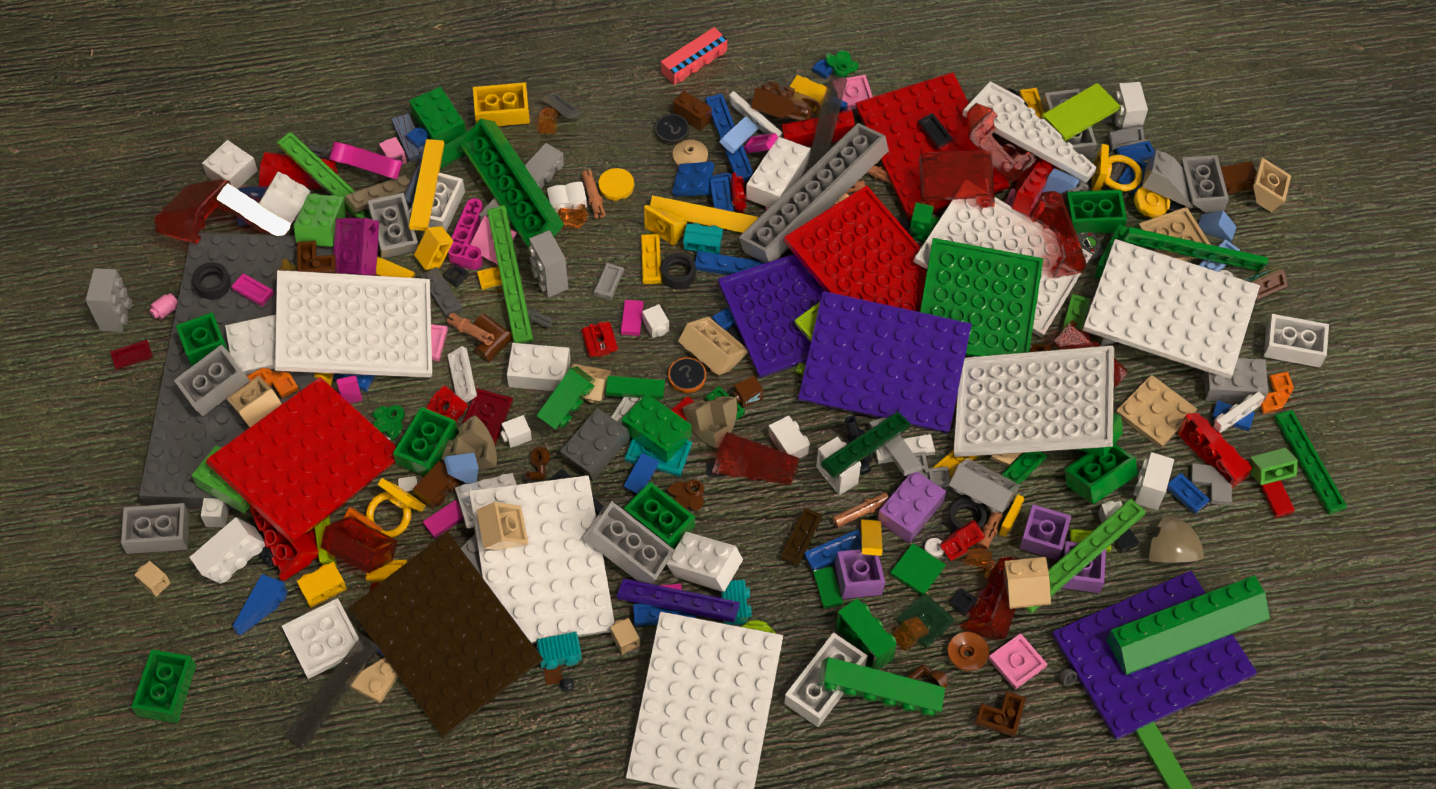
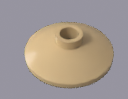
M697 140L681 141L673 149V160L678 166L685 163L706 162L708 159L706 146Z

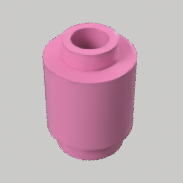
M171 293L168 295L164 294L150 304L151 309L149 311L155 319L159 318L162 320L176 310L178 301Z

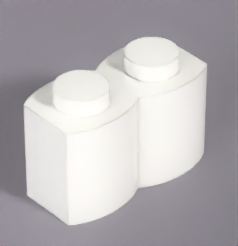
M573 182L567 185H556L547 188L549 202L559 215L569 210L581 211L587 207L583 182Z

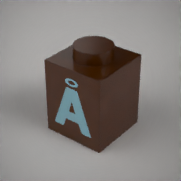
M752 376L734 384V393L732 395L736 397L737 404L740 403L744 409L763 400L764 390L756 377Z

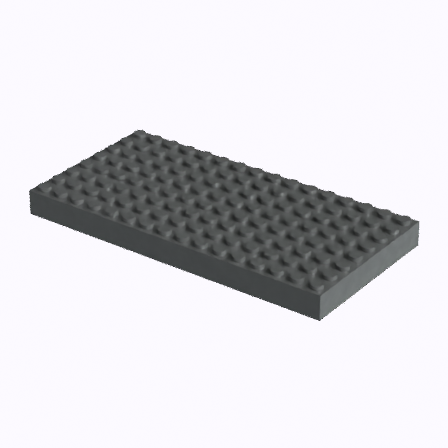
M191 233L139 493L144 506L185 503L186 508H202L204 498L218 499L197 487L191 475L216 445L222 448L249 429L227 399L202 416L194 409L174 380L192 367L175 325L213 312L227 350L230 353L225 325L276 315L277 270L297 271V244L295 236ZM317 245V256L334 254V245L333 247ZM215 262L226 268L231 279V286L244 273L272 289L274 294L261 307L233 291L230 286L229 291L224 296L209 300L198 295L192 282V276L199 266ZM218 274L208 275L201 281V286L206 288L215 287L222 281L223 277ZM284 371L290 373L299 390L282 399L273 385L270 388L283 404L318 378H314L315 372ZM226 503L228 509L237 510Z

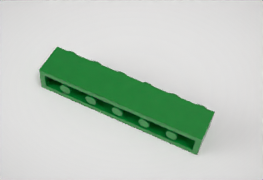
M831 657L821 661L817 684L823 686L826 691L835 692L839 690L846 696L855 697L858 695L862 696L865 701H881L884 706L895 707L896 705L902 707L904 711H920L921 715L933 717L935 714L942 712L945 687Z

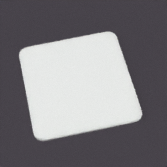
M416 476L399 478V487L405 491H413V488L417 485Z

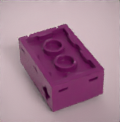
M336 218L334 254L337 261V274L376 276L379 221L368 218Z

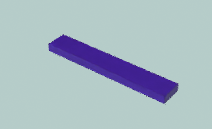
M624 578L617 593L618 599L729 622H735L740 608V602Z

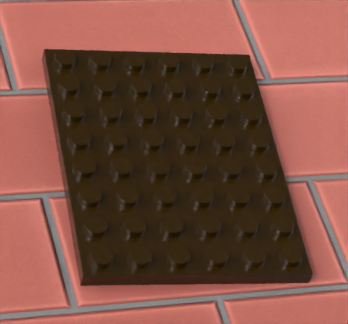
M448 531L349 607L442 737L450 734L544 660Z

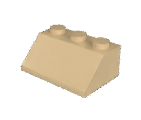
M710 317L687 323L678 340L686 350L692 352L699 361L705 363L711 368L712 372L718 375L729 372L748 353L744 345Z

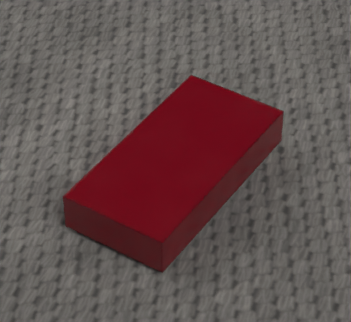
M148 340L110 351L116 370L153 358Z

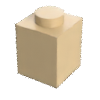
M151 561L142 565L135 574L139 584L155 597L170 584L167 575Z
M629 618L618 620L610 627L611 636L621 655L640 647V638Z

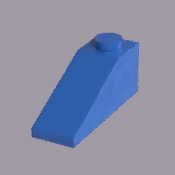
M263 574L260 576L233 624L237 635L241 636L276 610L281 602H284L287 596L284 582Z

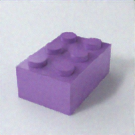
M914 472L905 479L879 510L878 521H881L883 526L910 544L943 504L946 491L919 472Z

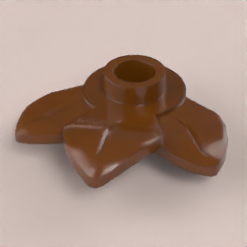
M693 479L687 483L678 481L667 489L668 493L676 497L675 501L686 510L690 507L693 511L697 512L704 504L702 497L704 486L699 480ZM696 488L698 491L693 492L691 489Z

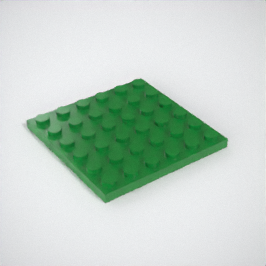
M933 238L920 312L971 323L966 356L980 357L1029 353L1044 258Z

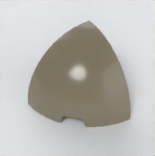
M729 396L716 397L713 401L707 402L700 400L683 407V412L696 435L708 445L718 448L727 440L732 432L737 415L736 397Z
M476 416L471 417L458 428L459 434L454 440L450 439L441 458L445 462L444 458L446 456L475 453L478 470H486L497 466V454L493 439L488 429Z
M1169 515L1159 522V534L1157 537L1152 538L1149 561L1180 563L1204 559L1201 541L1196 532L1186 522Z

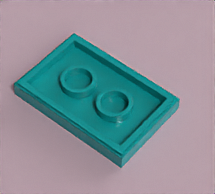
M632 438L625 456V462L636 464L641 453H644L660 462L656 471L681 477L692 447V441L688 440L667 463Z

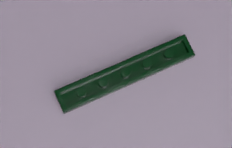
M897 411L824 459L820 465L833 478H836L909 429L911 423Z

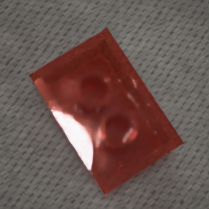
M348 516L325 526L320 548L328 551L331 555L343 559L344 562L360 568L363 572L371 573L393 561L398 541Z

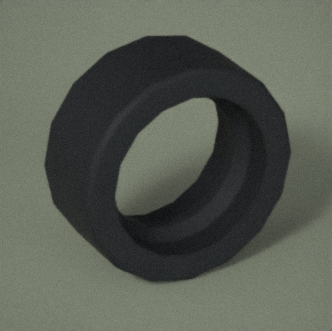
M673 253L668 255L661 264V278L670 288H687L696 278V264L689 255ZM673 265H684L689 269V274L681 278H675L668 274V269Z
M205 263L199 266L192 276L196 292L205 299H218L224 296L231 286L228 271L219 263ZM218 274L223 277L222 281L215 287L206 288L201 286V281L208 275Z
M968 497L960 498L952 504L948 514V523L953 532L964 526L956 520V513L960 509H971L979 516L977 524L982 530L987 517L985 507L982 504L976 503Z

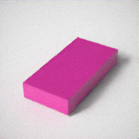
M776 133L751 136L743 148L745 153L770 150L779 137Z
M244 273L231 286L233 291L261 307L274 294L272 289Z
M625 300L621 335L640 336L644 301Z
M355 375L337 380L340 394L349 403L363 401Z
M455 500L423 521V525L434 539L464 520L459 503Z

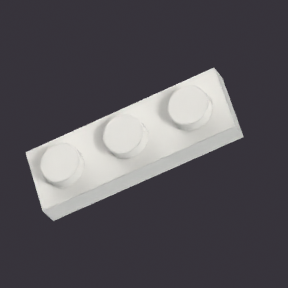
M461 346L448 354L455 393L467 403L477 397L467 348Z
M1260 392L1248 395L1243 400V403L1240 405L1235 404L1225 415L1220 414L1214 420L1213 428L1222 433L1260 407L1264 396Z
M931 434L903 439L913 453L925 452L926 456L935 455ZM883 446L875 451L878 464L893 462Z

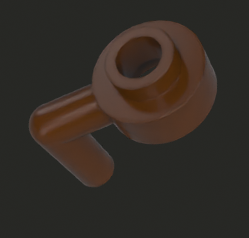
M535 447L532 450L531 462L534 466H537V472L527 471L525 473L526 479H545V466L550 460V453L547 448Z
M925 664L907 676V678L917 680L925 674L931 684L945 688L948 686V677L943 671H933Z

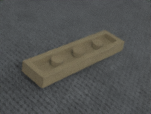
M406 175L398 177V179H392L345 196L344 201L356 213L367 209L368 200L405 193L410 180Z

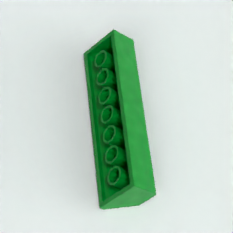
M480 118L460 143L461 147L500 206L505 205L508 218L527 247L530 246L529 238L549 230L554 237L565 224L496 122Z
M1254 575L1112 629L1106 640L1125 675H1128L1269 620L1266 594Z

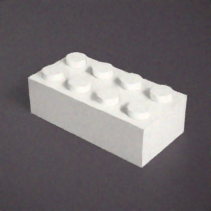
M779 137L748 181L746 199L770 208L800 179L810 163L811 148Z
M834 632L785 694L784 704L817 727L821 725L843 696L842 691H826L823 686L817 685L821 661L831 657L865 666L867 661L865 653Z

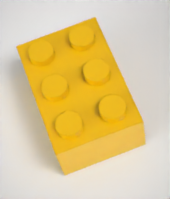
M526 82L473 87L476 123L481 118L495 121L498 126L530 124Z

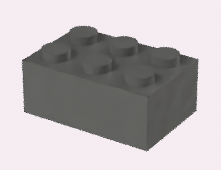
M597 408L560 452L563 460L594 481L630 439L627 428Z

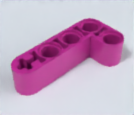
M333 141L329 156L331 160L350 164L394 179H398L402 166V161Z
M473 198L466 203L452 235L453 243L448 251L451 264L455 263L462 268L478 270L483 265L481 250L476 246L470 245L480 226L479 214L483 211V205L479 199Z

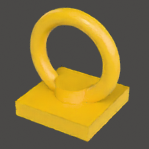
M1102 144L1093 162V165L1097 168L1092 175L1091 191H1100L1103 183L1114 190L1131 191L1137 188L1142 181L1140 166L1133 159L1124 155L1108 157L1109 145ZM1122 162L1129 165L1135 173L1133 182L1129 184L1114 182L1110 178L1112 163Z
M381 478L378 485L387 492L380 493L371 500L366 510V517L375 523L374 511L379 503L387 499L402 508L403 519L401 523L393 530H381L378 536L389 539L399 536L406 530L411 520V508L422 512L426 505L398 485Z

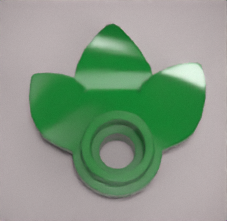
M845 50L838 51L836 55L827 53L825 56L827 64L833 68L835 76L839 78H845L850 72L857 71L859 67L858 62L852 61L850 54Z
M399 405L381 406L372 412L373 417L376 418L373 425L381 433L387 432L392 441L395 440L403 430L404 409ZM397 411V415L392 417V414Z

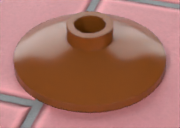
M962 632L951 639L948 645V656L957 668L964 671H975L983 667L987 662L989 648L981 636L972 632ZM969 652L971 656L967 657L964 653Z

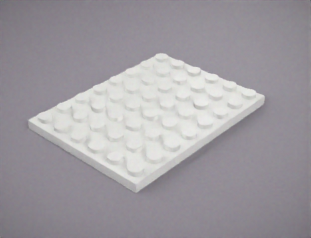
M966 180L913 262L927 269L933 238L1044 258L1032 331L1042 338L1092 254L1025 214L1013 210L1008 204Z
M1115 239L1083 331L1231 379L1260 285Z
M277 270L275 371L432 377L430 279Z
M1113 346L965 358L957 397L954 440L955 457L1112 447Z
M589 476L469 492L482 577L532 644L537 643L536 639L557 636L558 634L561 635L577 631L578 637L611 632L610 627L615 622L603 554L583 539L596 519ZM493 502L520 505L529 544L502 550L484 549L476 510Z
M660 612L626 778L677 789H754L783 635Z

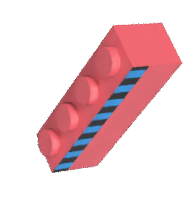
M713 27L662 60L661 73L673 85L685 80L686 77L696 73L704 65L723 55L727 51L728 39Z

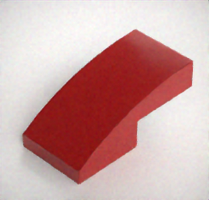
M972 520L945 539L940 546L952 561L968 552L970 546L984 539L985 534L975 520Z

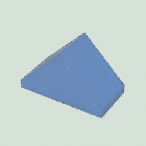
M1054 168L1047 179L1041 195L1042 200L1075 188L1079 183V179Z
M1224 211L1204 214L1201 216L1198 224L1204 234L1222 240L1226 239L1230 243L1236 230V225Z
M475 453L452 455L444 458L449 475L467 484L477 481L479 468Z

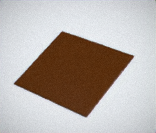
M560 666L552 670L544 668L546 686L560 683L562 680Z

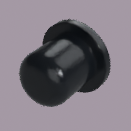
M563 678L560 681L561 690L570 692L574 688L573 680L571 678Z

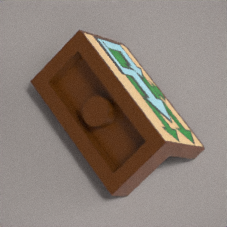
M1272 266L1242 279L1260 285L1256 300L1288 287L1284 269Z

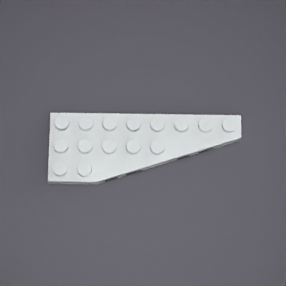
M991 81L964 109L963 116L1084 182H1087L1095 173L1097 167L1083 154H1078L1073 150V145L1069 142L1066 143L1062 139V135L1046 120L1040 119L1035 115L1036 111L1028 108L1022 98Z

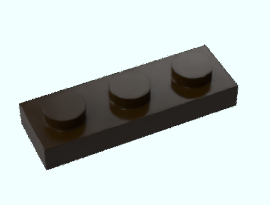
M804 508L780 556V560L799 567L804 557V552L807 551L822 520V514Z

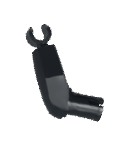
M854 416L847 417L844 420L848 430L847 439L849 443L865 433L864 430L859 429ZM872 454L861 460V462H864L861 463L860 468L862 475L871 472L869 462L872 461Z

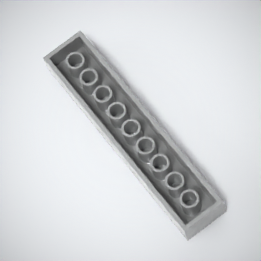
M857 123L739 237L744 253L763 263L777 260L789 248L783 241L786 235L831 208L838 201V198H841L889 151L885 135Z

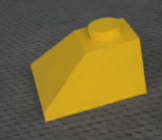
M649 205L644 206L645 229L654 234H659L660 238L674 246L685 234L687 221L682 216L676 215L673 212Z

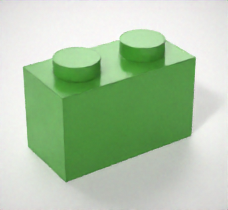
M1287 448L1250 457V466L1252 467L1250 474L1260 485L1297 476L1298 460Z

